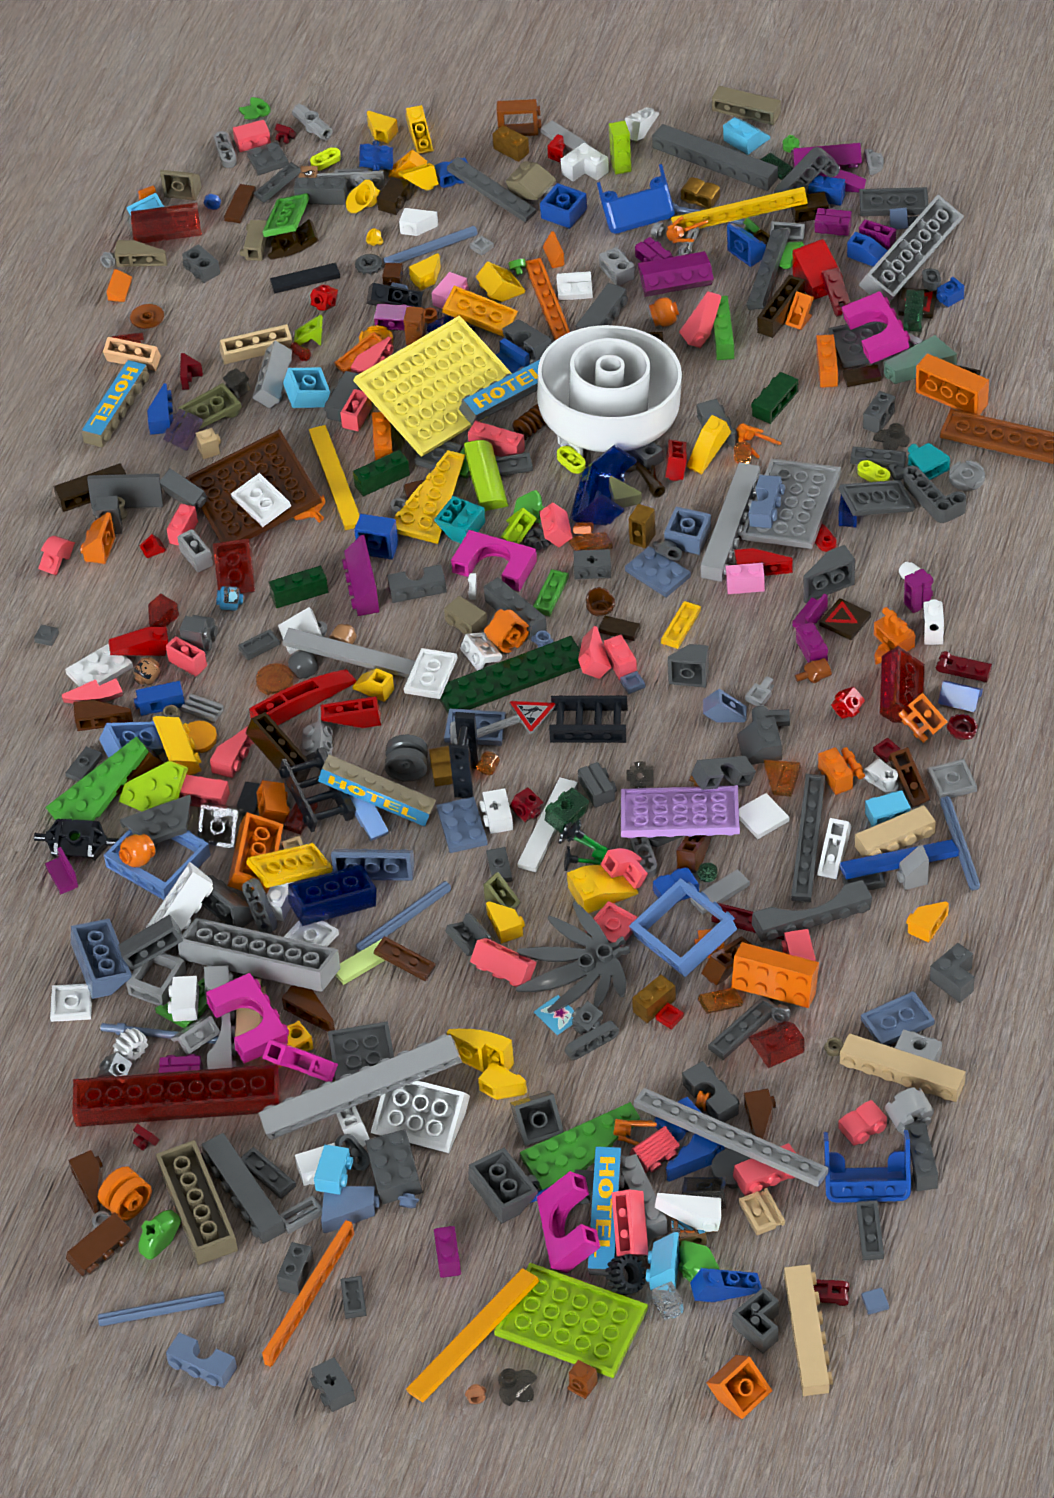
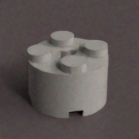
M915 1087L906 1089L894 1096L895 1101L892 1104L888 1102L885 1106V1111L897 1131L901 1132L903 1136L905 1125L925 1122L926 1126H928L932 1122L930 1118L934 1113V1109L921 1088L919 1090H916Z

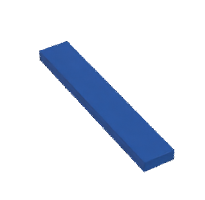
M952 839L923 845L929 862L959 856V850ZM918 846L840 862V869L845 879L899 869V863Z

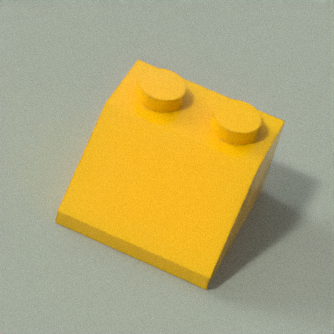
M488 261L476 275L479 286L486 290L487 296L494 301L504 302L524 294L526 291L510 270Z

